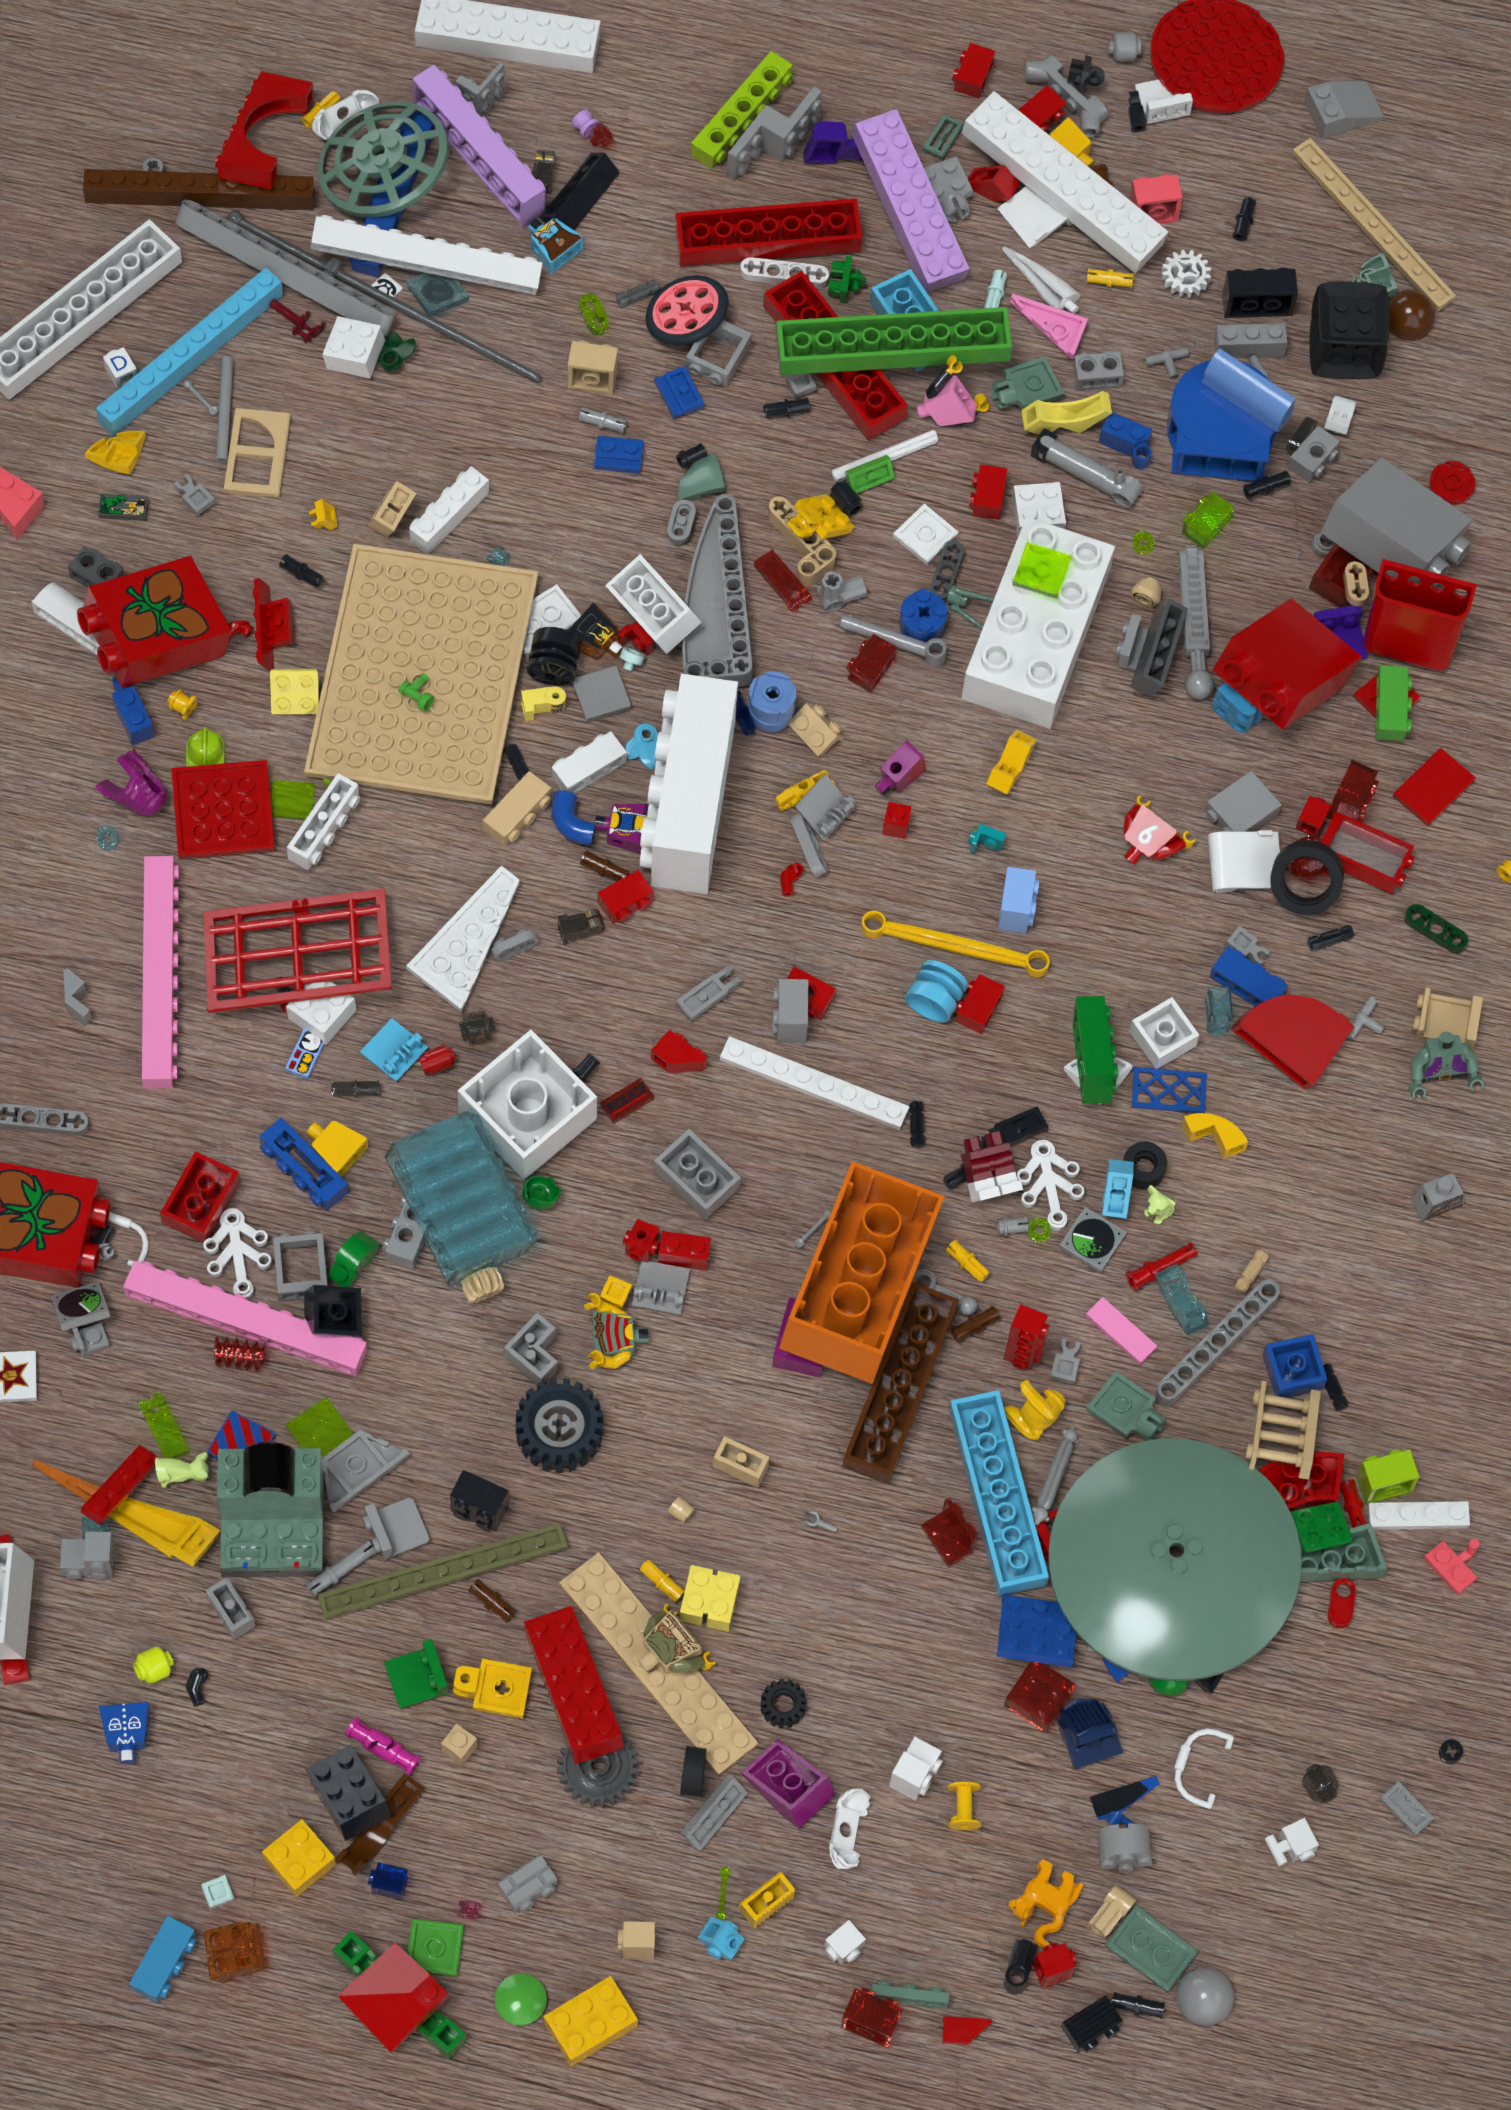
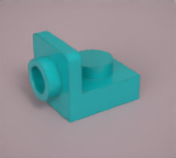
M980 823L977 831L972 830L968 843L971 844L970 852L975 854L979 843H982L988 849L1002 851L1007 833Z

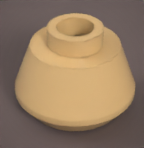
M1151 577L1144 578L1131 588V595L1138 604L1152 608L1161 602V587L1156 579Z

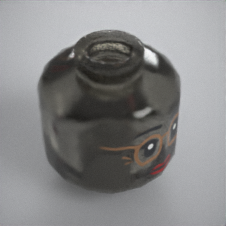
M483 1010L464 1014L462 1021H459L462 1039L467 1040L470 1045L489 1041L492 1037L491 1032L496 1031L493 1017H488L487 1013Z

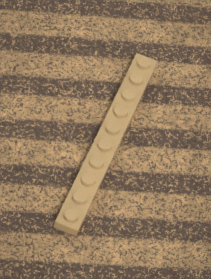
M1311 138L1293 149L1292 155L1372 242L1384 252L1385 256L1407 280L1431 300L1437 312L1455 300L1456 295Z

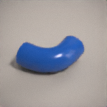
M564 790L556 791L552 801L551 814L556 829L568 840L592 846L596 823L581 820L576 816L575 807L578 798L575 794Z

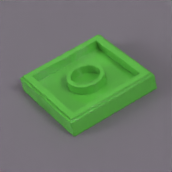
M412 1919L407 1954L431 1975L457 1977L464 1925Z

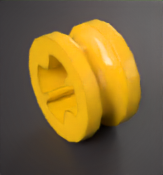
M1504 860L1502 866L1500 865L1496 868V872L1503 881L1511 884V861Z

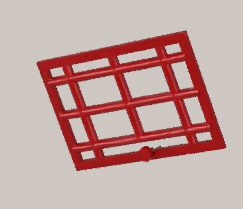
M385 888L204 911L208 1013L390 990L393 987L391 982ZM376 900V905L357 907V902ZM348 904V909L311 914L309 912V908ZM286 911L295 912V916L243 922V917ZM377 915L378 935L359 937L358 917ZM233 918V924L214 926V921ZM348 918L349 939L302 945L301 924ZM291 926L292 946L244 952L243 932ZM234 933V954L216 956L215 936ZM379 945L380 965L361 967L360 947ZM350 948L351 969L303 975L302 954ZM293 956L294 976L245 982V962ZM235 963L236 983L217 986L216 966ZM381 975V980L362 982V977ZM352 978V984L304 990V984ZM294 986V991L246 997V992ZM236 993V999L221 1001L217 999L219 995Z

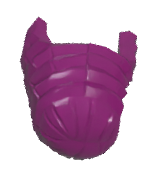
M135 749L119 756L117 760L130 776V780L125 788L114 785L108 779L97 783L95 786L103 796H109L111 800H115L117 804L124 805L125 808H130V811L137 813L138 816L143 815L147 817L156 814L162 809L167 799L165 787L161 785L160 780L156 779L155 774L151 773V768L143 757L137 754Z

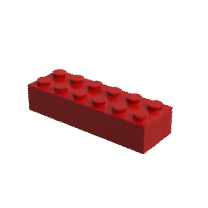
M569 1606L524 1621L526 1638L574 1764L576 1765L623 1749L622 1734L573 1607Z

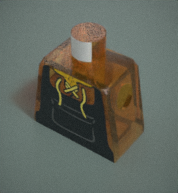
M594 602L569 628V631L578 635L582 640L581 653L595 660H600L606 652L614 658L620 656L623 646L616 642L618 640L619 628Z

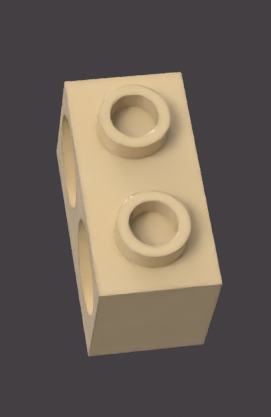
M396 481L389 488L368 526L388 538L394 532L416 493Z

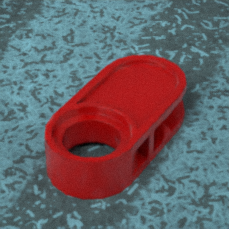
M1347 1578L1336 1580L1330 1592L1328 1621L1337 1629L1347 1627L1353 1617L1356 1587ZM1340 1585H1345L1349 1588L1350 1595L1341 1597L1337 1594L1336 1588Z

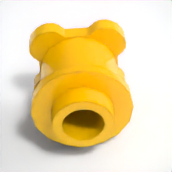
M179 689L177 692L173 691L167 700L169 710L181 713L183 715L182 719L185 721L198 704L196 701L197 696L189 697L184 694L182 689Z

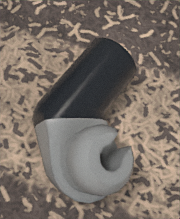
M109 1225L106 1228H102L94 1240V1244L100 1245L99 1257L103 1260H109L114 1255V1249L111 1248L109 1240L115 1230Z

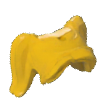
M1025 1379L1020 1383V1389L1027 1401L1021 1409L1008 1405L1004 1406L1006 1417L1020 1433L1029 1440L1036 1441L1043 1434V1431L1050 1427L1060 1416L1066 1400L1062 1394L1052 1389L1045 1390L1044 1394L1047 1398H1043L1029 1380Z

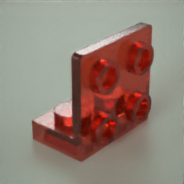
M950 1498L945 1499L941 1513L921 1524V1529L948 1568L974 1553L976 1536L978 1535L972 1523H967L962 1515L964 1513L957 1502L953 1503Z

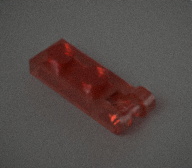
M773 549L754 561V567L785 602L787 608L792 613L798 610L801 604H807L812 600L809 591ZM794 591H796L798 594V596H796L795 598H793L791 595V593Z

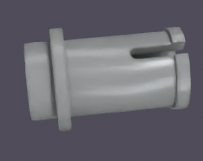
M1001 1217V1220L996 1222L998 1235L1007 1236L1010 1233L1028 1232L1027 1217L1013 1219Z

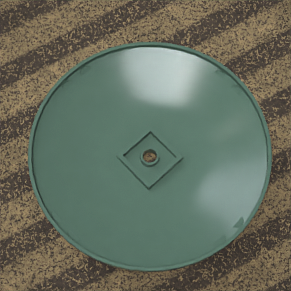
M1167 1438L1142 1441L1114 1451L1096 1462L1084 1472L1066 1494L1056 1514L1050 1536L1048 1557L1052 1588L1061 1611L1072 1629L1092 1650L1110 1663L1137 1675L1158 1680L1191 1681L1209 1678L1232 1670L1253 1658L1271 1642L1284 1625L1294 1605L1301 1578L1302 1559L1298 1531L1285 1501L1271 1482L1255 1467L1254 1470L1249 1469L1250 1463L1241 1457L1212 1444L1189 1439ZM1173 1546H1179L1184 1553L1180 1557H1173L1169 1549Z

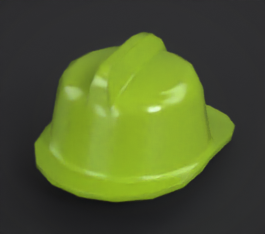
M203 727L202 730L193 733L186 745V766L223 764L225 746L222 737L218 733L208 730L207 727Z

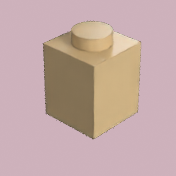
M458 1724L453 1727L441 1743V1752L460 1766L464 1765L477 1748V1738Z

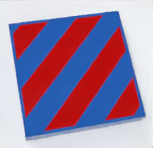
M231 1411L208 1448L207 1454L218 1460V1449H246L249 1470L254 1472L276 1435L269 1429Z

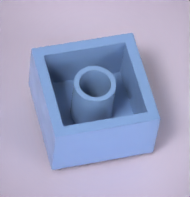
M1007 867L998 930L1026 934L1028 925H1033L1039 880H1035L1036 871Z

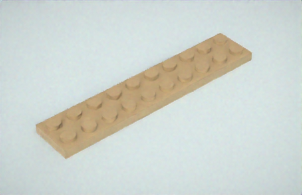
M599 1552L559 1582L562 1590L692 1746L706 1748L705 1761L718 1777L758 1746L756 1739L698 1670L680 1673L670 1671L665 1673L658 1664L648 1672L642 1668L638 1659L648 1653L644 1647L643 1633L652 1615Z

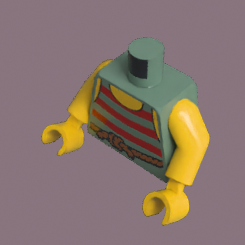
M596 1293L585 1296L592 1303L584 1304V1308L586 1310L595 1308V1311H593L594 1351L587 1355V1358H592L594 1361L589 1364V1368L595 1369L599 1366L617 1369L629 1361L630 1357L634 1356V1343H649L648 1328L633 1329V1316L601 1300L600 1296Z

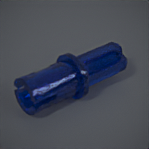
M737 690L736 719L743 734L747 736L755 733L756 727L741 691Z

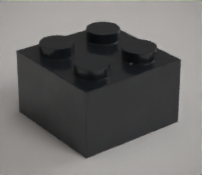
M465 1470L462 1471L450 1494V1509L453 1515L463 1521L469 1519L475 1522L477 1527L485 1531L491 1529L496 1532L509 1507V1490Z

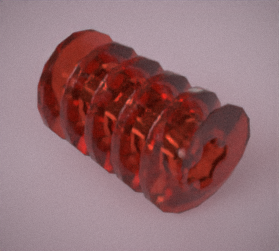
M217 1335L214 1345L216 1367H221L224 1361L226 1368L229 1369L234 1362L236 1370H240L244 1363L246 1371H250L254 1365L255 1371L260 1372L265 1363L267 1342L265 1341L263 1347L260 1348L258 1340H255L253 1346L250 1347L248 1339H245L241 1346L238 1338H235L233 1344H230L229 1337H225L223 1343H220L219 1336Z

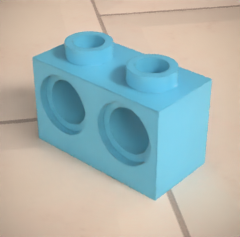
M1109 1159L1102 1203L1103 1216L1127 1219L1134 1162Z

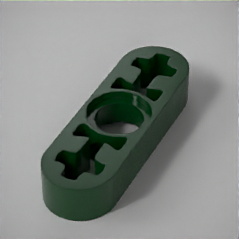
M1413 904L1408 907L1404 919L1409 927L1451 953L1459 954L1466 949L1468 936L1464 931L1422 905ZM1419 913V918L1416 920L1412 919V915ZM1428 918L1429 920H1428V922H1427V924H1426V927H1424V926H1423V923H1424V922L1426 921V919ZM1432 924H1439L1443 932L1434 934L1431 932L1430 926ZM1447 931H1449V936H1447L1446 940L1443 939ZM1461 939L1457 945L1453 944V940Z

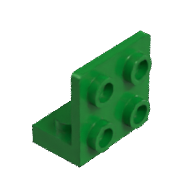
M1338 1501L1290 1512L1305 1553L1352 1543V1535Z
M432 1639L423 1641V1649L384 1662L399 1709L448 1694L447 1683Z

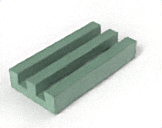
M944 114L923 146L922 151L925 153L930 152L931 156L935 157L936 155L939 160L943 161L961 133L964 123ZM949 122L948 127L940 137L935 147H932L931 145L937 138L945 123ZM957 126L953 131L952 135L950 136V138L948 139V141L946 142L943 149L940 151L939 149L941 148L942 144L950 134L953 127Z

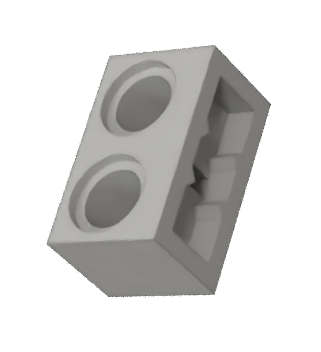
M1104 351L1097 354L1082 353L1075 355L1073 373L1076 391L1122 387L1124 373L1120 352Z

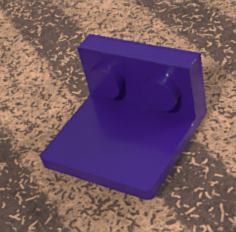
M1352 605L1314 613L1316 619L1362 656L1361 659L1367 658L1368 653L1363 646V634L1360 627L1363 613L1361 606Z

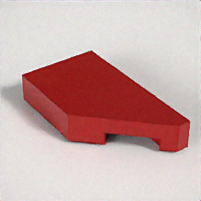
M943 2016L942 2044L969 2045L991 2025L992 2019Z

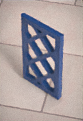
M1133 1067L1131 1108L1204 1113L1207 1073ZM1149 1073L1153 1078L1143 1084L1138 1079V1074ZM1173 1075L1178 1080L1169 1087L1161 1076ZM1188 1077L1201 1078V1084L1194 1089L1186 1079ZM1156 1080L1165 1089L1157 1097L1148 1089ZM1181 1083L1191 1091L1182 1100L1173 1091ZM1144 1091L1152 1101L1150 1103L1137 1102V1096ZM1169 1093L1178 1103L1167 1105L1162 1104L1159 1100ZM1192 1096H1195L1200 1101V1107L1187 1106L1185 1102Z

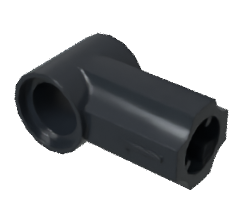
M1016 1939L1004 1977V1987L1011 1994H1020L1027 1986L1037 1950V1945L1032 1943V1941L1025 1939ZM1018 1975L1023 1981L1015 1984L1011 1982L1010 1977Z

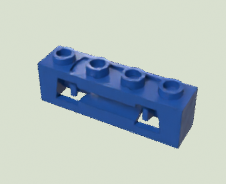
M282 1117L259 1136L261 1151L267 1157L272 1156L277 1161V1167L284 1174L289 1173L294 1178V1184L301 1191L305 1189L310 1194V1200L317 1207L322 1206L328 1211L348 1193V1183ZM290 1143L295 1147L294 1152L319 1176L316 1179L317 1185L313 1182V1177L288 1153L292 1149Z

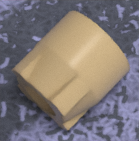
M679 1496L667 1512L685 1524L694 1513V1508Z

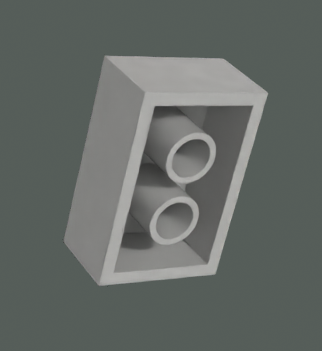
M690 1129L683 1133L654 1160V1172L704 1220L709 1218L740 1189L741 1177Z

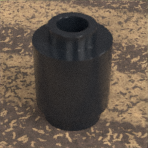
M838 482L831 488L829 496L835 501L840 511L847 514L848 517L857 514L863 507L861 498L848 482Z

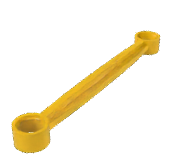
M869 911L862 918L861 929L868 938H879L885 934L957 954L1023 967L1027 974L1034 978L1043 977L1049 970V956L1041 950L1031 951L1027 955L952 934L886 921L884 915L878 911ZM870 919H876L881 922L882 927L878 930H870L866 927L865 922ZM1039 958L1045 962L1046 966L1040 970L1033 969L1029 965V961Z

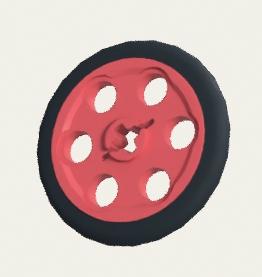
M693 275L676 279L666 284L651 299L646 312V326L653 337L665 344L678 346L698 342L709 336L723 322L729 303L727 292L719 282L707 276ZM680 292H687L685 296L677 298ZM708 292L705 297L698 298L700 293ZM665 307H671L668 312L661 313ZM710 307L713 308V310L710 313H703L705 309ZM670 323H676L673 328L666 329ZM698 323L695 328L687 329L690 324Z

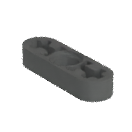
M955 540L948 541L944 545L929 591L937 594L940 583H943V592L938 596L945 603L947 602L949 591L955 583L964 555L963 545ZM952 549H955L957 551L952 562L949 560L950 552ZM950 568L953 574L945 577L940 573V570Z

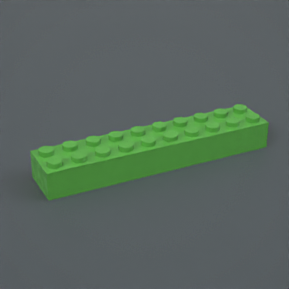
M1007 307L777 321L776 324L780 375L947 365V359L952 355L957 358L956 363L953 365H956L958 361H961L962 364L1010 361L1012 351Z

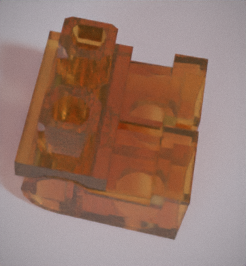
M237 1922L203 1931L206 1954L212 1955L207 1957L210 1980L226 1983L240 1975L245 1976L267 1969V1958L264 1957L262 1945L264 1936L263 1932H260L259 1923ZM212 1938H215L216 1947L212 1944ZM216 1963L219 1966V1973L216 1970Z

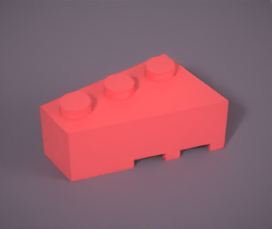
M0 467V520L9 528L17 540L43 509V494Z

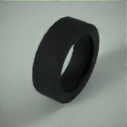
M1314 840L1296 841L1283 848L1277 855L1270 876L1271 889L1277 901L1291 912L1302 915L1321 913L1331 907L1338 899L1343 885L1344 869L1339 856L1326 844ZM1301 857H1311L1322 862L1327 867L1331 877V883L1326 891L1311 898L1294 894L1287 887L1284 880V870L1293 860Z

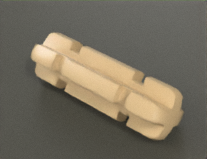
M1262 1250L1256 1251L1253 1259L1235 1284L1234 1289L1241 1294L1247 1293L1250 1284L1254 1282L1262 1266L1268 1260L1267 1253Z

